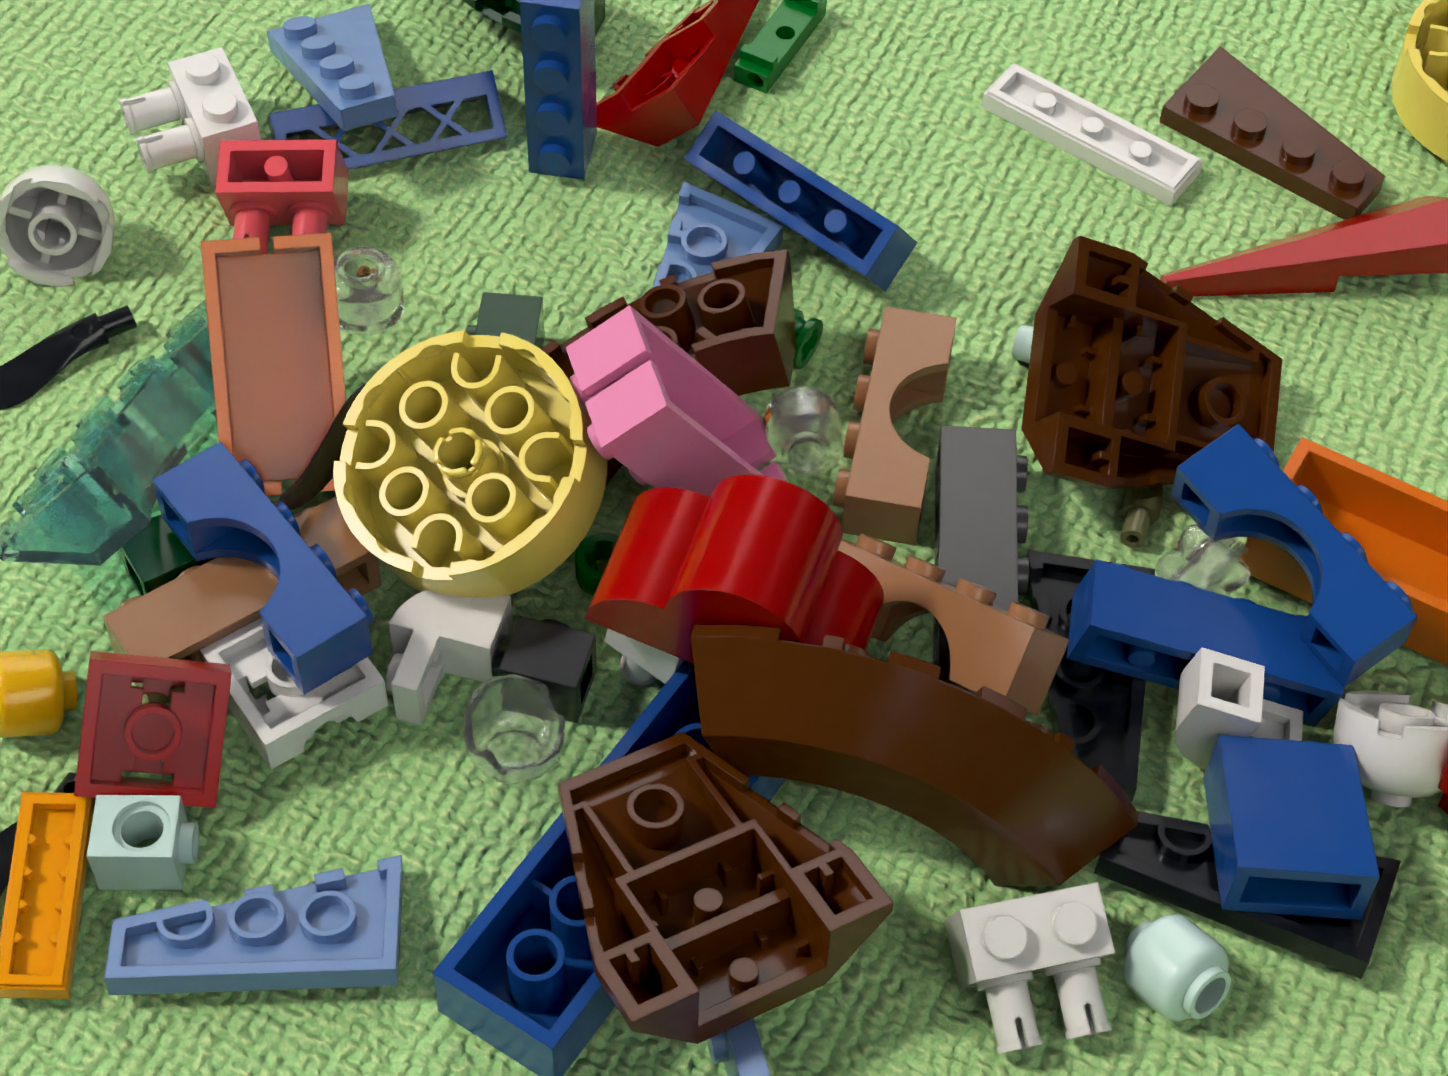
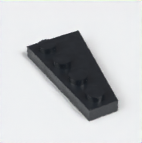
M1027 550L1026 557L1029 558L1028 587L1032 609L1050 616L1046 629L1069 639L1073 593L1095 560ZM1127 565L1133 570L1155 576V569ZM1067 645L1048 690L1054 733L1063 732L1075 742L1072 753L1089 768L1102 765L1132 802L1137 788L1146 681L1067 659Z
M1137 811L1139 813L1137 826L1100 853L1094 874L1359 979H1362L1369 964L1401 863L1400 860L1376 856L1380 878L1361 920L1222 910L1211 830L1208 824Z

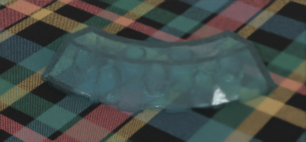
M206 299L165 334L169 339L163 346L166 351L159 358L150 355L145 359H139L117 384V388L122 394L115 402L107 395L102 396L76 423L75 426L78 429L71 437V440L75 443L72 448L66 452L59 446L41 464L33 475L35 479L26 488L24 493L17 497L12 505L20 514L18 521L16 522L10 517L1 524L0 559L2 561L100 566L151 523L153 506L157 500L152 479L179 465L191 448L217 420Z

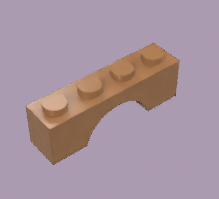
M885 306L880 330L869 328L863 364L872 365L871 375L859 374L853 410L863 412L861 423L849 421L843 452L844 458L853 459L850 471L839 469L833 498V506L844 508L843 533L857 536L862 533L880 540L916 546L930 458L908 446L897 434L893 424L909 410L926 404L943 402L953 347L956 317Z
M860 533L856 544L841 540L838 550L866 566L879 580L884 591V601L871 638L886 642L907 621L919 615L931 613L942 626L948 640L950 649L949 680L976 693L982 686H985L1027 709L1026 712L1039 714L1070 640L1046 629L1050 616L1014 601L1011 602L1008 611L993 605L997 595L996 592L963 578H959L956 588L942 582L946 572L945 569L912 555H909L904 565L893 560L896 547L871 536Z

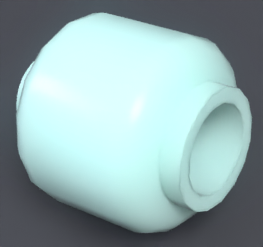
M1179 914L1162 916L1153 922L1145 921L1139 924L1126 940L1124 947L1126 957L1123 966V977L1126 985L1161 1016L1174 1022L1191 1018L1196 1020L1202 1019L1210 1015L1225 999L1231 984V977L1228 973L1230 964L1227 951L1220 943L1189 919Z

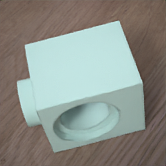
M96 795L87 859L98 889L183 891L186 864H196L198 860L199 827L197 822H188L181 795ZM150 838L158 839V841L148 847H135L143 840Z

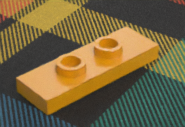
M22 792L0 936V998L70 999L88 866L87 850L95 807L94 798L76 797L74 793Z

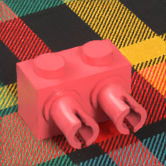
M336 139L220 140L215 194L230 225L234 226L233 239L260 237L262 254H267L271 225H292V235L327 233L328 225H345L349 172Z

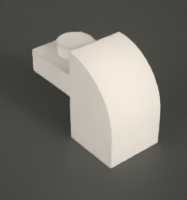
M424 590L408 599L397 609L389 622L393 657L388 667L385 682L386 690L393 694L396 720L422 726L443 672L494 684L496 677L492 676V663L497 645L502 638L510 640L514 631L511 596L467 598Z
M1201 647L1180 676L1175 742L1177 748L1186 759L1206 770L1218 735L1302 741L1303 711L1263 699L1265 666Z

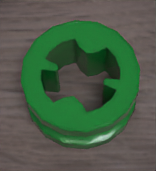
M794 308L797 344L793 367L802 369L816 351L823 332V322L814 317L806 321L804 320L803 312Z
M612 533L594 534L581 541L577 547L575 554L576 580L579 587L587 594L594 596L604 573L598 571L596 561L610 558L619 536Z

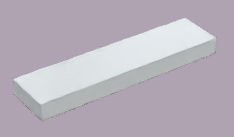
M1015 63L983 93V109L1169 206L1175 203L1200 174L1203 163L1202 159Z

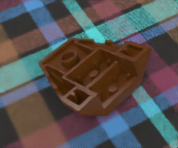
M1078 236L1073 239L1035 313L1021 430L1046 475L1099 490L1174 484L1177 466L1237 424L1252 439L1259 438L1263 440L1274 452L1282 358L1226 318L1222 317L1215 320L1191 302L1193 295L1181 286L1177 285L1170 288L1146 270L1148 263L1133 252Z
M684 732L558 783V794L596 977L632 1031L699 1044L825 985L891 914L893 901L852 849L837 839L831 844L823 840L801 824V814L784 802L779 807L773 805L749 788L750 778Z

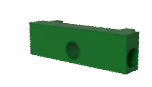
M783 0L750 45L745 43L741 47L739 59L734 64V81L767 94L826 15L827 0Z

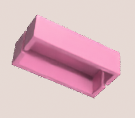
M630 305L566 347L575 373L570 376V382L581 403L587 407L592 422L587 427V432L593 446L605 459L615 458L626 466L632 477L640 485L645 486L649 483L654 488L671 487L686 489L710 497L712 490L720 481L736 475H762L787 482L781 466L775 461L760 471L756 470L777 457L767 430H765L761 415Z

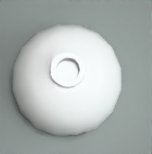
M48 164L27 169L7 185L0 197V249L8 258L7 265L16 274L36 284L63 287L74 284L75 281L71 277H84L92 272L91 276H93L102 269L112 251L115 214L107 193L92 177L72 167Z
M1351 691L1345 693L1344 699L1340 698L1334 726V744L1352 745L1354 747L1361 784L1371 789L1370 798L1388 806L1408 807L1411 806L1412 797H1430L1441 792L1438 784L1448 766V705L1432 701L1430 711L1419 706L1410 705L1411 695L1382 691Z

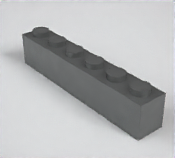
M941 425L935 475L934 565L946 570L942 582L956 588L959 578H963L997 593L993 605L1008 611L1011 602L1018 603V595L1026 596L1028 589L1029 558L1018 557L1017 543H1026L1028 531V506L1017 505V493H1025L1027 456L1017 455L1016 430ZM934 617L933 664L941 667L938 679L976 695V692L949 680L950 649L948 640L942 626Z

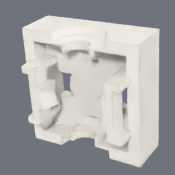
M261 618L200 649L203 662L230 664L232 675L228 707L271 770L303 753L306 741L314 737L316 729L325 722L335 721L338 724L349 717H353L357 723L388 706L385 680L368 657L304 695L267 650ZM268 681L270 690L276 697L268 701L265 694L255 700L249 690L248 682L254 689Z

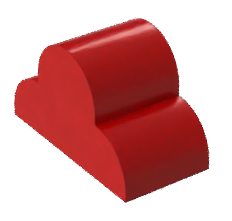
M750 474L736 475L720 481L712 490L710 497L691 490L671 487L654 488L639 494L630 508L584 619L692 664L694 662L691 633L694 625L737 624L781 628L780 640L818 646L823 645L826 634L844 638V644L853 645L866 651L884 601V591L879 580L866 566L838 550L843 536L842 527L834 512L823 501L803 488L777 478Z

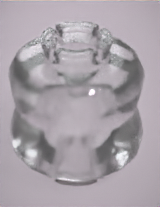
M1192 524L1183 531L1176 548L1171 549L1158 560L1155 571L1158 577L1172 581L1188 582L1197 588L1230 597L1231 593L1241 588L1250 579L1251 569L1241 558L1249 549L1236 537L1214 541L1198 524Z

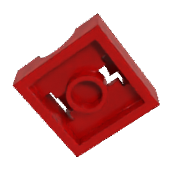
M90 651L74 796L96 798V795H181L183 805L216 808L232 675L230 664ZM132 682L142 683V687L132 686ZM171 686L183 687L184 691L171 690ZM171 691L170 707L159 702L142 704L144 694L158 693L170 698ZM121 771L172 775L171 780L121 776Z

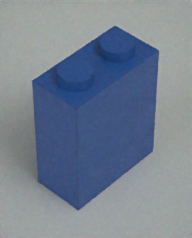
M1218 735L1203 781L1222 910L1361 920L1380 875L1354 747L1352 745L1322 743L1318 741Z

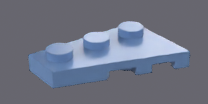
M683 181L675 218L671 221L668 231V243L662 263H659L652 288L660 286L659 280L673 274L677 283L711 273L713 272L712 262L747 254L775 251L783 241L784 225Z

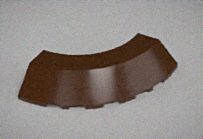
M788 249L753 253L712 262L713 272L677 283L673 274L659 280L660 286L648 290L641 298L627 304L624 297H621L585 317L587 328L572 336L561 346L552 340L541 350L550 356L570 379V376L575 373L566 347L630 305L738 396L767 389L790 387L797 342ZM615 458L607 460L605 488L623 465Z
M737 624L694 625L691 644L702 737L715 755L746 776L782 778L816 784L860 796L887 806L913 818L954 843L972 858L995 886H1060L1100 855L1101 851L1108 849L1137 826L1139 813L1124 790L1102 765L1089 768L1072 753L1075 742L1063 732L1054 734L1042 725L1026 722L1027 709L990 688L982 686L975 695L960 687L939 680L941 670L939 666L895 651H890L888 662L874 658L862 648L844 644V638L825 634L823 645L818 646L780 640L781 628Z

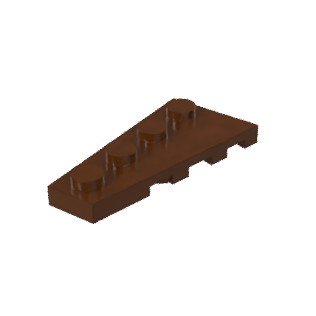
M1221 46L1162 107L1160 123L1344 220L1361 215L1381 191L1385 175Z

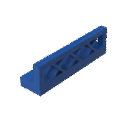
M493 70L393 89L398 116L395 117L390 126L382 121L372 123V125L385 134L371 153L359 155L341 143L339 140L345 133L341 128L334 138L324 132V130L339 128V126L319 104L269 113L267 118L272 140H287L288 137L313 133L322 140L336 139L341 152L348 156L344 158L348 170L507 138ZM485 99L492 129L470 133L452 121L451 117L461 103ZM450 106L445 115L436 110V108ZM424 111L440 122L429 141L415 144L395 131L405 114ZM446 126L459 134L438 139ZM390 137L404 145L382 150Z

